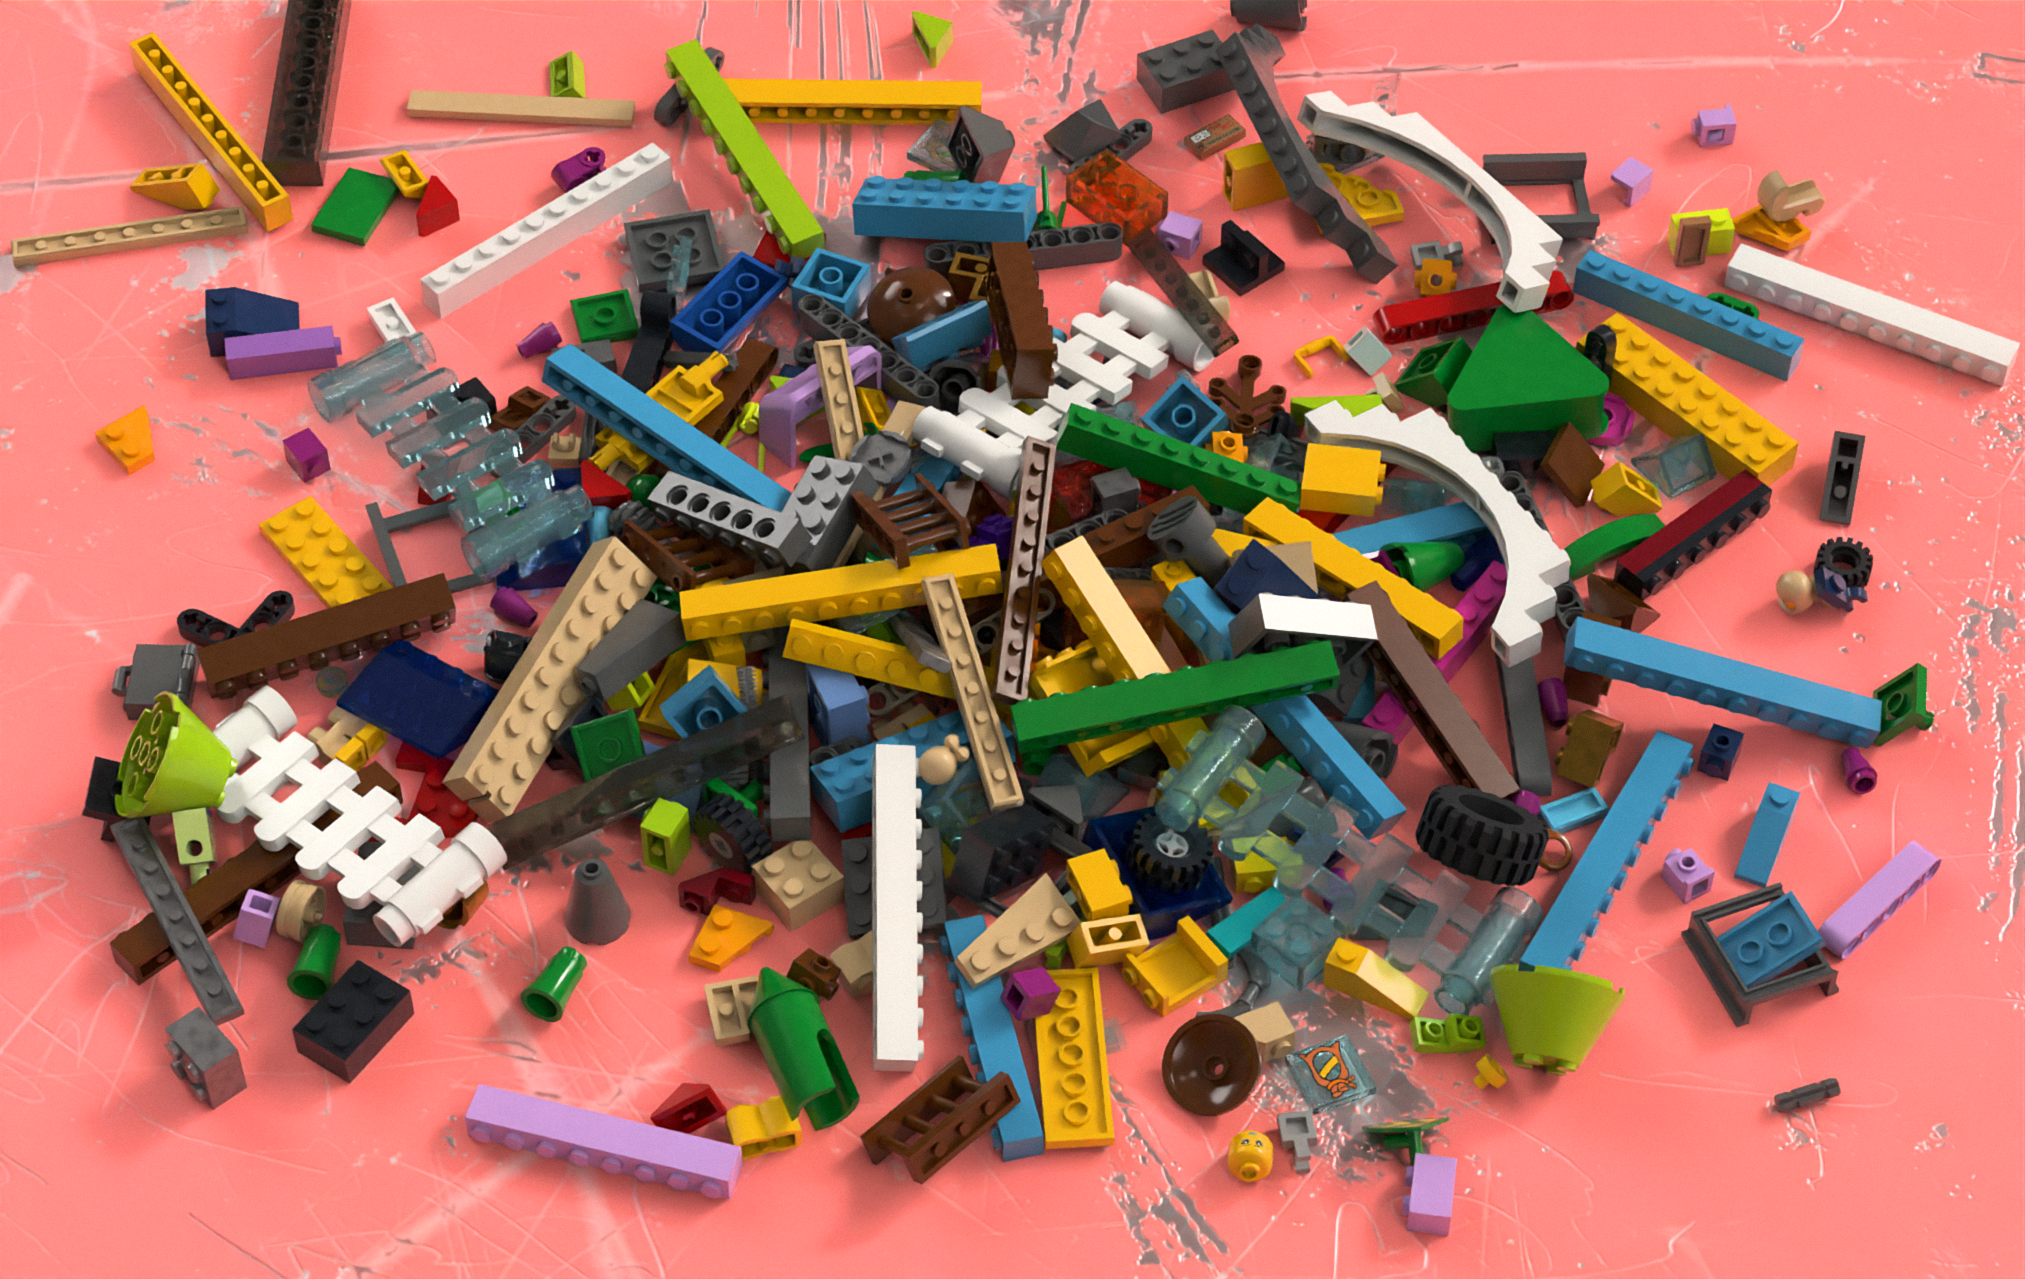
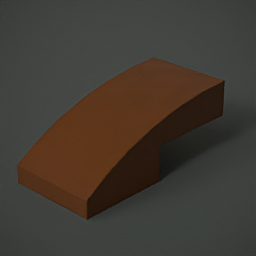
M525 386L509 396L506 408L489 417L488 428L508 437L550 401L551 397L529 386Z

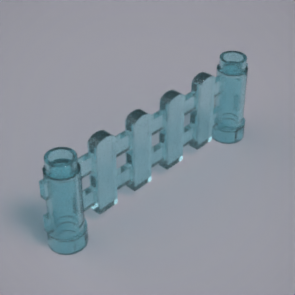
M417 331L409 336L403 335L397 339L394 338L355 360L352 359L333 370H327L307 381L309 395L317 411L325 421L332 423L351 413L354 407L363 404L364 407L355 411L358 424L372 438L387 430L395 436L385 442L388 454L402 469L419 461L426 468L416 473L419 486L434 501L449 493L457 499V501L448 505L450 518L465 533L481 525L483 526L464 536L460 541L468 565L482 582H488L508 571L509 566L516 562L522 563L540 553L539 550L561 538L564 540L583 530L582 523L594 518L593 505L586 492L579 485L552 493L549 489L554 486L555 480L552 467L547 462L533 460L523 465L517 459L523 452L520 436L517 432L504 428L492 434L485 427L491 423L489 407L485 401L473 397L461 403L453 396V394L459 391L460 386L457 374L452 369L442 367L431 373L426 369V367L436 363V354L429 339L421 331ZM403 382L407 383V385L390 394L386 393V391ZM428 407H431L438 414L420 425H417L411 419L428 410ZM460 439H463L469 445L451 456H448L442 450ZM492 470L501 477L482 488L473 481ZM524 502L529 505L511 516L505 513Z
M1225 706L1208 727V734L1201 729L1197 732L1185 750L1191 756L1179 771L1171 766L1156 787L1162 791V798L1156 804L1155 812L1166 826L1175 831L1184 832L1188 830L1194 821L1203 818L1222 831L1217 841V846L1226 857L1235 861H1243L1253 851L1277 867L1272 882L1280 893L1287 897L1298 898L1308 888L1333 904L1328 920L1337 931L1346 935H1354L1362 925L1366 926L1390 942L1385 950L1384 957L1393 968L1401 972H1411L1419 962L1441 976V983L1434 992V998L1438 1005L1449 1014L1455 1013L1468 1016L1473 1007L1478 1006L1480 1003L1487 1007L1490 1006L1495 998L1489 979L1491 968L1499 965L1519 964L1521 957L1529 946L1525 942L1531 938L1543 920L1544 914L1534 898L1518 888L1502 887L1485 908L1483 916L1462 902L1471 886L1443 869L1434 882L1430 881L1407 866L1415 850L1389 832L1386 833L1377 846L1351 829L1360 813L1332 796L1321 809L1296 793L1305 777L1278 759L1267 773L1249 762L1248 760L1266 739V731L1263 724L1254 714L1240 706ZM1229 780L1250 793V796L1239 810L1218 797ZM1279 814H1282L1306 830L1294 847L1268 830ZM1335 850L1361 866V869L1350 884L1324 867V864ZM1390 887H1393L1417 903V906L1406 921L1379 904ZM1446 923L1468 937L1457 954L1435 941Z

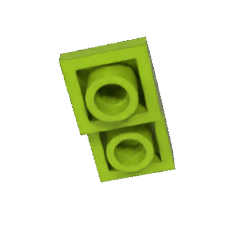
M1450 1013L1446 1020L1414 1016L1409 1023L1414 1052L1462 1053L1481 1050L1486 1046L1481 1017Z

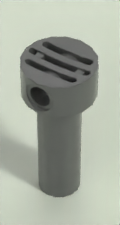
M1189 495L1171 503L1150 524L1147 536L1168 562L1184 560L1197 577L1201 576L1212 590L1228 570V559L1230 557L1212 536L1217 522L1196 496Z

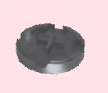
M886 430L877 431L878 434L873 436L868 434L854 446L850 455V462L864 464L878 486L889 487L899 482L909 472L912 464V452L905 438L898 433Z

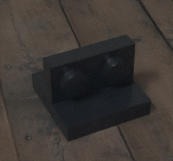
M1231 219L1222 224L1221 245L1203 255L1202 264L1240 297L1285 270V262L1248 230L1243 231Z
M594 695L586 696L549 740L553 744V752L545 761L552 771L573 769L585 786L586 782L570 727L609 715Z
M95 756L82 815L104 821L100 840L113 843L115 837L110 825L128 819L119 815L115 806V795H121L123 783L117 781L121 762ZM151 816L144 817L148 826Z

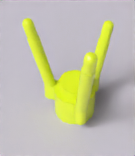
M749 402L744 405L740 416L736 417L733 426L720 443L721 446L726 448L739 428L748 434L759 432L758 403ZM759 442L758 470L763 472L765 447Z

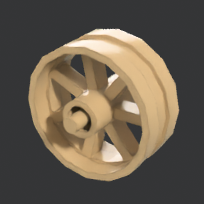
M301 879L294 880L289 885L279 904L276 928L277 933L281 937L293 938L295 941L303 943L310 928L321 924L326 907L327 895L325 888L317 884L311 885Z

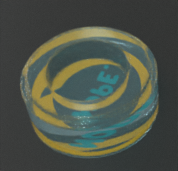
M326 667L319 671L316 676L318 692L325 697L335 698L341 696L349 687L347 673L340 667Z

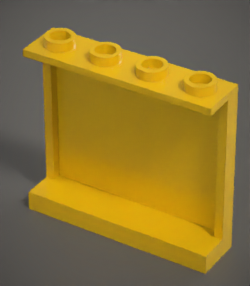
M1090 639L1077 645L1074 651L1071 647L1066 648L1058 653L1054 660L1051 656L1042 659L1034 665L1036 671L1029 676V684L1039 700L1048 698L1051 694L1057 692L1069 694L1079 692L1087 686L1103 687L1112 685L1115 682V677L1105 662L1099 657ZM1148 728L1067 744L1087 778L1158 745L1151 737Z

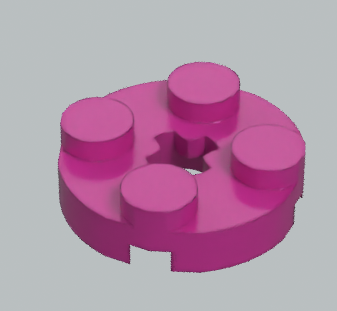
M1607 393L1604 397V413L1609 419L1608 430L1606 433L1598 436V438L1586 441L1597 445L1616 447L1621 445L1623 440L1631 434L1634 424V412L1632 408L1630 411L1626 406V401L1623 398Z

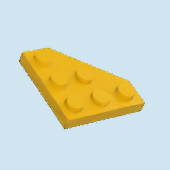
M1318 163L1339 192L1369 226L1404 221L1405 212L1396 192L1387 188L1382 191L1370 186L1371 181L1352 173L1347 176L1335 171V166L1331 164ZM1314 218L1319 233L1321 235L1323 234L1320 226L1318 225L1316 219Z

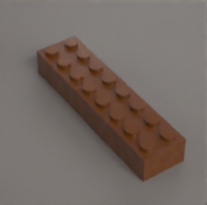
M440 573L197 649L211 698L219 697V700H226L238 694L237 691L248 687L250 690H258L262 686L268 685V681L280 678L281 681L293 679L299 676V671L309 668L312 671L322 670L330 666L329 662L338 659H342L343 662L358 658L360 652L370 649L373 652H379L391 646L390 643L398 640H403L404 643L419 639L421 633L433 630V633L446 631L456 621V607L445 574Z

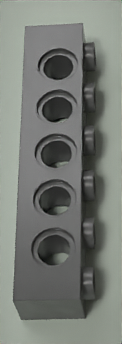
M671 471L666 473L647 498L655 509L653 513L665 523L672 521L686 531L693 529L707 539H712V537L719 539L730 548L737 546L751 556L758 554L774 565L781 563L792 567L813 539L800 519Z

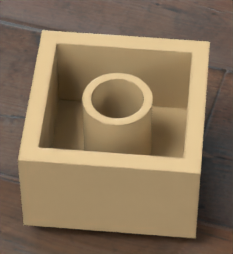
M812 840L793 841L752 866V876H755L756 893L790 932L845 900L844 876Z

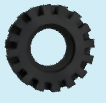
M1837 537L1836 542L1831 538L1827 540V544L1822 543L1817 552L1814 572L1824 566L1833 573L1839 574L1844 579L1847 588L1855 586L1864 589V585L1867 586L1873 566V555H1869L1870 549L1868 547L1862 549L1863 543L1859 540L1856 544H1853V538L1849 537L1847 542L1843 541L1842 537ZM1833 563H1847L1854 569H1840L1833 565Z

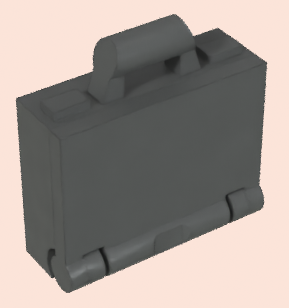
M192 643L185 645L136 644L132 665L120 666L115 670L111 690L114 695L125 697L123 708L127 712L128 720H138L145 708L152 710L158 703V701L154 700V697L163 691L175 694L191 710L200 666L196 645ZM127 676H130L128 687H125Z

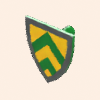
M1449 1117L1362 1126V1130L1368 1132H1407V1134L1386 1135L1384 1136L1383 1143L1385 1149L1409 1148L1410 1165L1414 1166L1415 1153L1423 1154L1421 1131L1447 1122Z

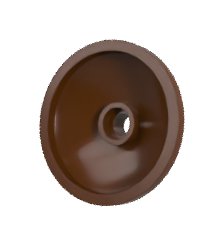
M924 267L902 268L885 276L874 287L867 304V316L877 336L893 345L892 338L956 309L955 295L950 283L938 272ZM906 295H911L909 298H903Z
M1205 1014L1184 1023L1170 1038L1162 1059V1076L1170 1096L1184 1109L1202 1116L1222 1115L1239 1107L1255 1089L1261 1072V1053L1254 1035L1238 1020L1222 1014ZM1222 1064V1073L1216 1075L1215 1068L1218 1065Z

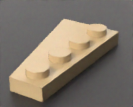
M1045 873L959 954L954 963L972 989H975L1064 941L1081 921L1050 877Z

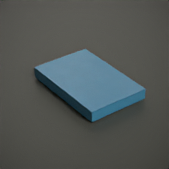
M1792 891L1717 937L1747 989L1769 982L1827 945Z

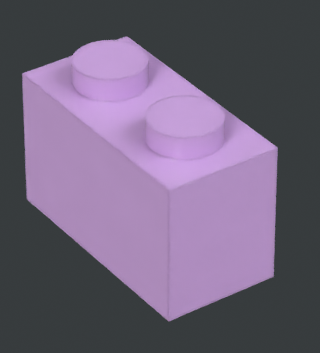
M1415 1153L1414 1166H1407L1404 1185L1411 1187L1410 1196L1403 1195L1401 1216L1408 1217L1407 1231L1449 1235L1457 1158Z

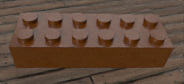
M991 242L985 292L1011 399H1048L1049 386H1054L1055 381L1052 362H1057L1058 347L1057 343H1052L1053 327L1048 325V308L1043 307V289H1038L1039 273L1034 271V254H1029L1027 242Z

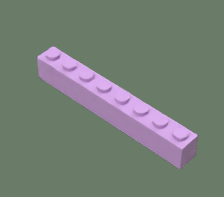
M483 1084L478 1085L465 1115L468 1136L473 1137L477 1141H491L503 1144L513 1150L524 1149L536 1152L546 1158L556 1157L565 1159L578 1166L589 1165L604 1169L611 1174L622 1173L634 1176L644 1182L655 1181L670 1185L677 1190L688 1189L703 1193L710 1198L720 1197L730 1200L743 1166L740 1146Z

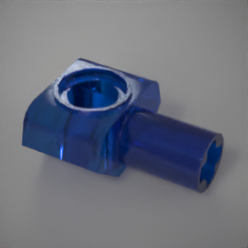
M1482 537L1464 552V564L1450 575L1451 584L1458 591L1464 592L1482 576L1494 560L1501 564L1503 563L1504 559L1495 537Z

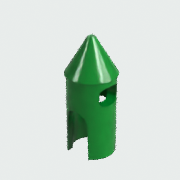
M769 967L762 968L759 973L747 1026L756 1038L791 1121H794L799 1117L800 1111L804 1107L815 1131L836 1125L856 1109L860 1096L819 1006V997L814 991Z

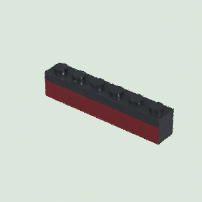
M1746 469L1619 558L1616 563L1614 579L1641 600L1650 595H1656L1670 580L1678 579L1687 568L1693 564H1699L1709 552L1715 548H1721L1734 534L1742 533L1752 521L1757 518H1763L1771 507L1772 489Z

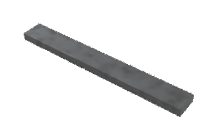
M144 817L128 818L110 825L124 857L206 1015L216 1026L245 1015L243 1006Z

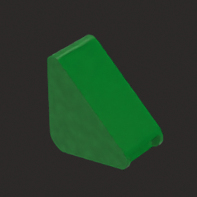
M1502 305L1495 311L1447 395L1448 427L1455 435H1459L1463 439L1465 446L1471 452L1491 450L1493 433L1554 430L1556 436L1561 425L1567 422H1571L1585 440L1596 439L1598 436L1606 433L1609 427L1608 416L1604 413V397L1609 391V379L1605 373L1532 310L1514 313L1506 305Z

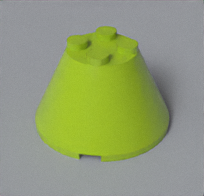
M163 691L154 697V700L158 701L153 709L145 708L131 733L121 760L117 781L123 783L121 795H115V806L118 814L126 818L172 814V812L198 808H219L225 798V790L223 789L227 779L234 775L237 768V759L232 758L230 749L175 694Z
M1518 964L1499 965L1491 968L1489 979L1512 1058H1514L1513 1065L1523 1069H1533L1534 1065L1545 1067L1547 1074L1555 1076H1566V1072H1576V1069L1581 1066L1624 1002L1626 996L1624 988L1619 987V992L1612 989L1613 982L1581 972L1535 965L1534 972L1518 971Z

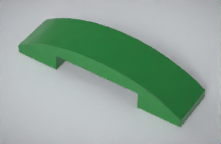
M1638 514L1615 520L1580 537L1563 549L1571 561L1569 575L1572 581L1595 572L1597 563L1638 546L1662 529L1665 524L1656 514Z

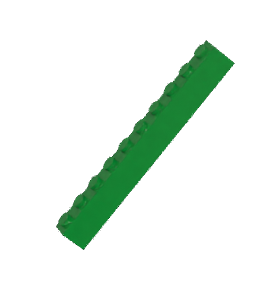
M1311 640L1298 647H1277L1269 653L1259 655L1257 653H1247L1235 660L1226 661L1218 659L1211 661L1206 666L1196 668L1184 666L1175 672L1167 674L1155 672L1146 675L1142 679L1132 681L1120 679L1113 682L1112 685L1103 687L1087 686L1079 692L1069 694L1057 692L1045 699H1023L1015 705H1011V722L1018 751L1021 754L1338 688L1340 674L1330 640L1322 642L1320 640Z

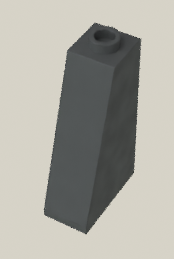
M644 599L637 601L576 666L580 677L579 685L583 692L588 696L594 695V697L606 701L687 642L681 614Z

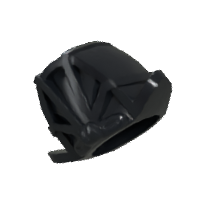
M492 629L487 634L486 644L483 649L485 677L503 686L531 642L532 637Z

